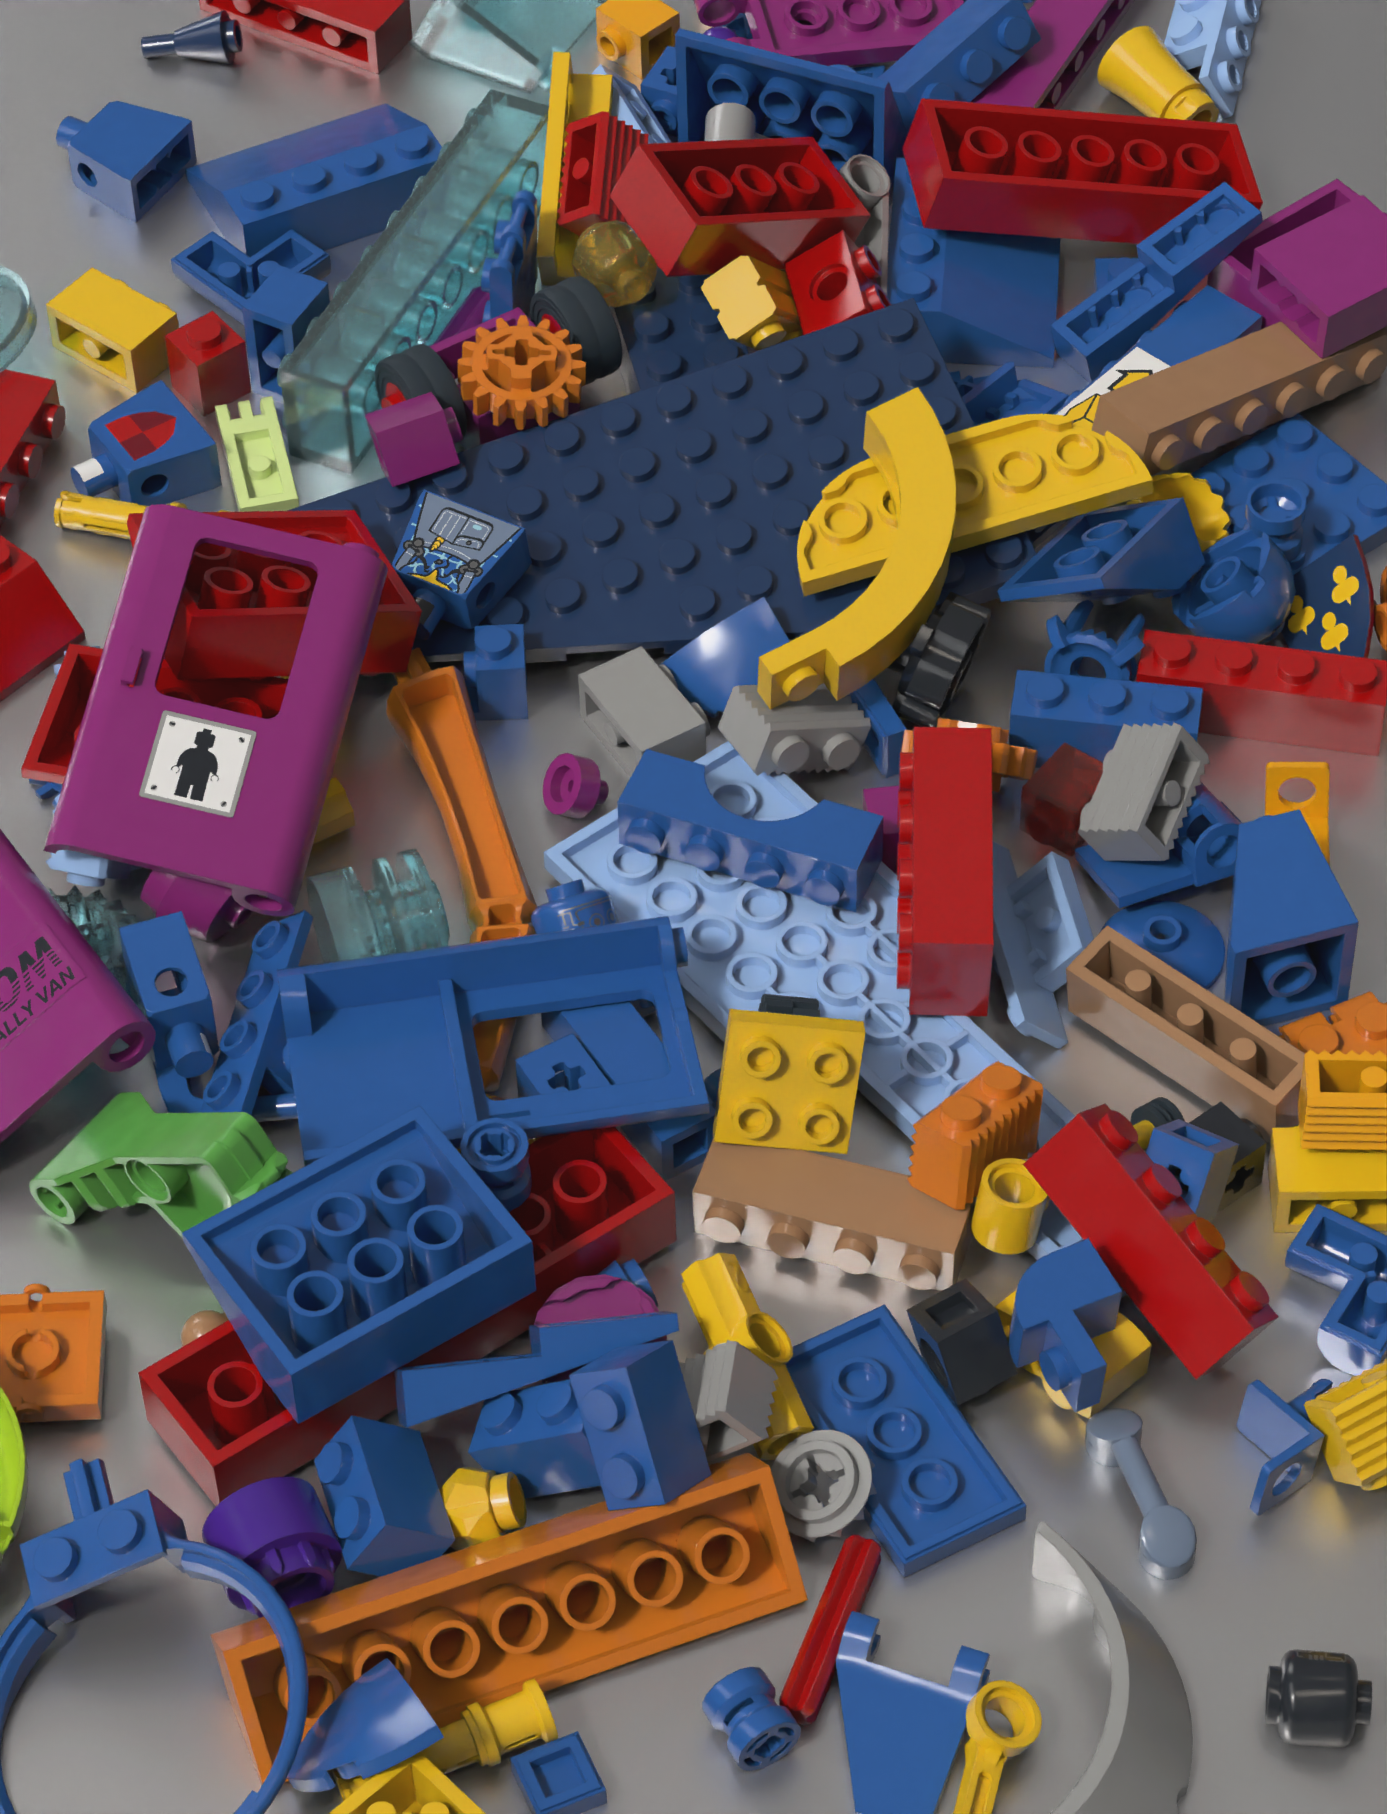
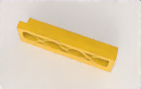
M553 52L536 255L541 283L545 286L556 285L560 281L577 276L573 270L572 259L574 267L580 273L589 274L590 278L594 279L593 243L561 227L556 222L560 216L557 210L561 206L558 200L562 196L559 190L563 186L560 180L564 175L561 170L565 163L562 159L566 155L563 149L567 145L564 139L568 135L565 129L569 123L601 111L610 112L611 116L614 86L612 75L573 74L570 52Z

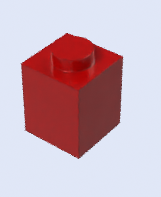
M214 311L165 335L172 387L203 417L213 413L215 406L228 405L251 392L245 341Z

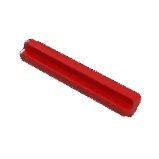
M858 1534L851 1535L845 1539L779 1697V1705L788 1708L796 1721L803 1726L810 1725L817 1719L837 1670L836 1658L848 1618L852 1611L860 1613L880 1565L881 1546L874 1539H865Z

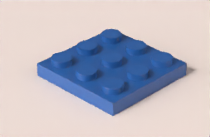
M1300 414L1277 422L1191 473L1193 478L1206 479L1211 485L1212 493L1223 497L1225 501L1223 510L1231 518V525L1226 530L1229 535L1243 530L1244 524L1247 521L1245 517L1246 498L1252 487L1260 482L1277 480L1288 482L1299 488L1306 498L1305 520L1301 525L1303 529L1301 551L1295 559L1289 562L1293 575L1353 534L1358 536L1364 555L1387 542V484Z

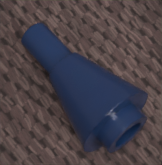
M225 10L179 28L174 33L147 36L141 39V49L145 59L178 55V57L233 64L235 53L241 52L243 48L240 24L238 20H231Z

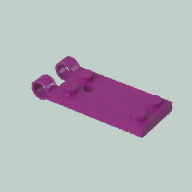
M693 0L698 18L706 26H723L733 21L739 13H745L753 39L732 37L725 40L826 66L836 64L850 66L898 61L964 3L963 0ZM806 20L813 25H803L797 21Z

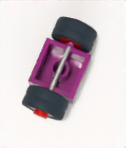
M582 276L570 277L556 285L538 291L532 297L530 302L531 320L527 317L529 326L537 327L542 320L548 319L550 320L551 333L555 334L560 330L567 329L570 331V344H581L582 361L586 362L585 385L614 373L621 366L622 344L616 322L606 301L589 280ZM517 307L431 346L425 344L414 345L399 354H394L381 360L376 365L374 375L381 407L385 408L432 392L442 409L453 408L463 436V441H460L459 444L465 450L539 425L535 419H526L524 429L517 430L515 419L506 418L500 426L493 425V412L488 411L485 414L476 416L473 413V400H462L461 383H458V359L462 358V344L464 341L476 343V329L478 327L485 328L491 333L496 331V319L503 318L509 326H516L520 315H525V313ZM568 402V415L581 411L580 403ZM553 412L548 414V422L561 418Z

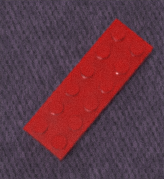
M921 98L902 148L923 228L1139 244L1223 182L1230 185L1258 210H1260L1263 204L1237 124Z

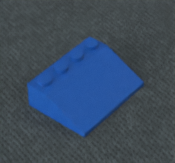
M679 28L675 34L678 142L704 141L705 119L708 111L722 103L741 104L749 108L755 115L756 133L768 138L813 137L838 171L853 155L863 154L877 160L885 168L890 178L889 207L891 206L896 157L905 158L902 148L908 134L888 81Z
M386 103L185 169L188 182L226 241L249 257L291 229L325 251L453 208L449 156L427 124Z
M896 157L887 270V298L890 304L894 305L914 298L945 363L1002 366L1004 363L1014 361L1015 366L1054 368L1055 345L1050 325L1056 321L1061 238L923 228L905 158Z
M420 1105L182 1232L183 1242L261 1376L298 1424L536 1291L533 1241Z

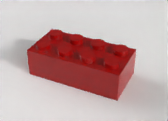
M813 137L638 144L610 194V198L625 217L627 224L635 231L654 258L656 265L667 277L714 274L741 255L750 256L779 270L786 269L785 263L842 230L855 242L871 216Z
M914 727L912 752H900L899 790L897 799V828H899L897 881H899V896H897L898 950L896 989H909V1015L987 1016L994 945L992 728Z

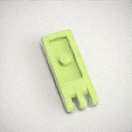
M273 397L260 398L261 414L253 415L249 400L238 402L240 418L231 419L227 404L215 406L217 424L239 512L287 511L299 507L298 495Z

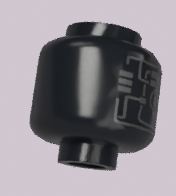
M1294 1649L1284 1654L1280 1666L1268 1667L1265 1724L1276 1725L1279 1737L1285 1743L1344 1748L1351 1742L1356 1724H1370L1372 1681L1358 1680L1357 1665L1348 1654Z

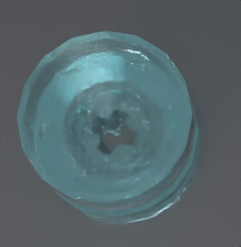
M411 848L397 852L396 870L398 882L385 857L372 859V889L364 891L360 880L350 866L307 876L308 903L311 915L314 917L312 922L324 963L448 946L450 933L442 898L434 880H431L417 849Z

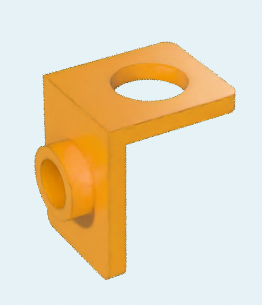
M1326 762L1267 763L1265 816H1274L1300 809L1330 867L1328 825L1329 764ZM1291 778L1307 779L1316 788L1314 795L1303 802H1290L1284 799L1278 790L1283 782Z

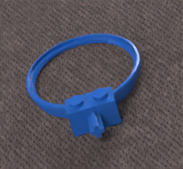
M82 1458L69 1464L70 1471L63 1473L74 1521L19 1545L30 1596L0 1638V1814H16L8 1797L2 1774L1 1739L4 1724L21 1685L40 1656L57 1636L48 1627L58 1619L64 1624L76 1620L72 1596L162 1557L166 1558L182 1573H187L190 1578L215 1582L244 1595L261 1611L278 1639L288 1677V1710L283 1738L276 1759L258 1793L252 1790L241 1806L233 1813L264 1814L285 1783L295 1761L303 1736L308 1707V1666L304 1645L297 1624L287 1604L277 1590L259 1572L241 1559L222 1549L200 1542L189 1541L183 1519L147 1489L114 1503L104 1461L99 1458L88 1463Z

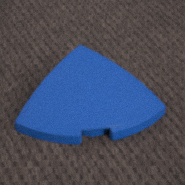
M762 597L710 628L661 664H664L671 671L678 690L689 703H697L706 715L715 719L719 716V711L724 712L733 687L738 685H758L759 657L790 641L766 599Z
M386 1658L351 1684L323 1712L302 1740L287 1779L293 1788L301 1792L331 1790L336 1785L327 1770L336 1768L343 1779H350L359 1775L365 1779L412 1757L444 1738V1736L414 1691L390 1660Z

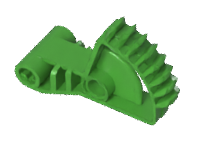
M122 1092L117 1094L30 1181L29 1188L37 1204L60 1223L68 1225L74 1223L89 1207L103 1212L117 1206L127 1208L136 1203H144L154 1208L183 1239L182 1232L293 1172L286 1168L288 1163L286 1155L276 1150L257 1120L246 1112L155 1113L140 1092Z

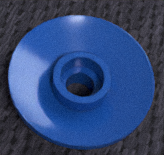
M1146 901L1133 904L1115 913L1101 929L1102 931L1108 925L1206 990L1217 981L1224 966L1225 945L1217 927L1199 911L1180 903Z

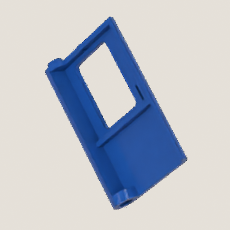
M663 916L277 969L304 1166L418 1105L425 1110L456 1149H460L463 1134L471 1125L482 1119L494 1117L509 1119L517 1123L526 1132L529 1140L709 1114L708 1095L677 967L688 966V952L683 927L671 928L669 917ZM640 999L649 1000L654 1004L670 1070L668 1075L656 1079L506 1100H492L486 1096L473 1027L477 1023Z

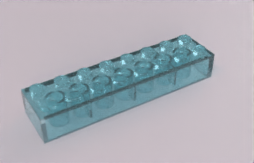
M490 89L478 107L472 108L468 112L463 127L453 140L443 145L438 160L426 176L418 178L411 196L402 208L395 210L391 214L386 229L374 245L366 247L359 265L347 281L344 280L339 283L332 301L320 317L316 316L311 320L304 338L295 350L284 356L279 365L277 383L282 388L284 404L282 424L284 429L287 430L290 456L350 475L355 471L373 446L364 415L382 409L375 386L374 375L376 365L381 360L391 355L399 354L414 345L425 344L431 346L434 344L472 289L481 286L485 259L487 257L498 258L499 254L494 253L496 226L499 219L510 221L512 202L518 191L525 190L535 195L537 199V218L540 215L548 105Z

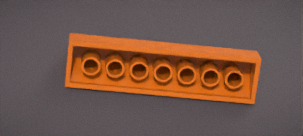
M747 1452L709 1465L711 1472L709 1477L667 1504L608 1511L606 1501L290 1607L289 1610L297 1624L304 1645L308 1666V1707L301 1742L323 1712L344 1690L386 1658L399 1671L440 1729L460 1720V1712L465 1711L467 1705L477 1702L484 1707L522 1691L523 1682L535 1678L542 1692H546L807 1601L808 1598L770 1465ZM265 1617L210 1635L230 1703L261 1785L267 1778L276 1759L284 1734L288 1710V1677L285 1661L278 1639Z

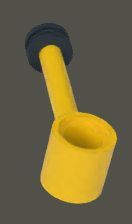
M1158 1097L1132 1112L1131 1124L1138 1133L1139 1139L1137 1143L1145 1152L1153 1128L1178 1119L1185 1121L1174 1103L1166 1098ZM1004 1158L996 1160L989 1164L982 1174L971 1221V1230L975 1239L982 1246L996 1253L1012 1255L1029 1250L1037 1241L1044 1211L1047 1210L1051 1200L1023 1164L1026 1161L1022 1159Z

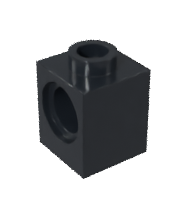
M966 1278L906 1310L922 1358L958 1406L974 1397L987 1393L994 1386L1018 1374L1010 1354L1009 1344L998 1310Z

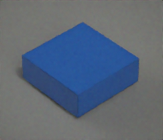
M578 1731L510 1757L511 1771L532 1814H581L607 1803L606 1788Z

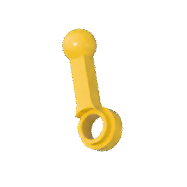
M997 1680L987 1683L968 1703L966 1727L970 1739L964 1744L966 1764L953 1814H992L1004 1762L1008 1757L1017 1756L1025 1751L1040 1733L1042 1718L1036 1701L1024 1688L1013 1682ZM985 1710H995L1004 1715L1011 1724L1013 1737H1004L997 1734L989 1726Z

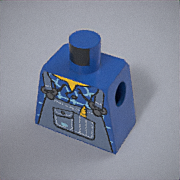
M423 490L394 557L392 566L422 610L415 638L427 640L441 619L465 629L478 626L528 570L532 561L525 528L430 491Z

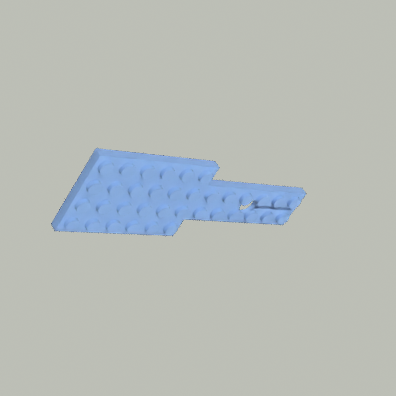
M728 741L694 761L695 763L705 765L707 787L714 799L725 809L744 818L760 821L784 820L803 814L818 804L784 772L777 775L774 771L768 776L763 772L757 776ZM618 807L543 852L544 868L561 885L582 879L585 890L601 888L608 891L611 895L619 923L668 916L671 928L683 927L688 952V966L677 967L685 1004L724 1043L729 1009L758 1011L761 997L764 994L814 998L819 1001L818 1010H820V1017L864 1021L866 1033L857 1089L914 1143L912 1135L916 1130L913 1124L992 1063L999 1061L1036 1080L969 1017L909 1015V989H896L898 950L897 896H899V881H897V875L882 861L857 912H853L832 905H822L812 899L774 888H763L752 882L715 871L701 870L691 864L660 855L642 853L632 847L619 844ZM1044 1087L1036 1145L1038 1150L1075 1117ZM1050 1200L1049 1206L1043 1214L1037 1241L1027 1251L1038 1260L1051 1252L1080 1242L1083 1239L1054 1202ZM1119 1285V1287H1120L1121 1290H1122V1295H1121V1297H1123V1296L1126 1295L1127 1293H1126V1292L1123 1290V1288Z

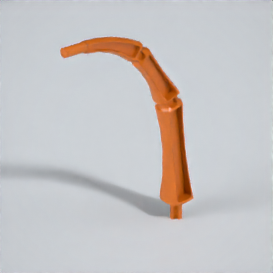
M420 648L413 649L406 672L392 673L398 685L393 686L387 699L386 713L392 727L420 768L442 815L458 866L467 923L472 932L469 943L536 934L531 922V915L537 908L498 799L464 677L453 665L431 670ZM517 1017L482 1021L473 1027L485 1092H495L499 1088Z

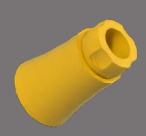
M1138 26L1127 31L1110 46L1103 56L1097 73L1099 84L1128 102L1146 117L1205 122L1217 121L1219 109L1206 94L1204 86L1171 54L1152 27Z

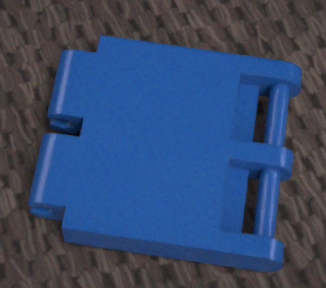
M522 190L518 191L514 196L510 221L498 220L494 236V253L499 254L498 258L487 257L483 265L481 290L482 292L490 293V300L486 302L482 323L517 307L529 317L530 302L535 295V285L538 279V262L536 257L537 199L533 193Z

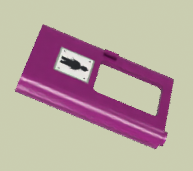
M157 504L146 507L43 851L54 854L59 850L76 851L232 888L234 901L251 911L270 916H288L293 914L388 572L386 564L379 558L377 551L360 543H346L342 546L171 505ZM201 544H215L311 567L317 572V580L282 705L278 715L273 718L264 719L166 696L159 693L156 689V683L193 556L197 547Z

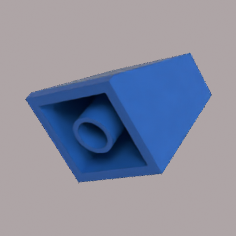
M1300 809L1274 816L1266 815L1254 821L1239 824L1230 905L1223 1001L1263 1027L1308 1016L1316 1012H1324L1330 1010L1331 1006L1347 1001L1358 921Z

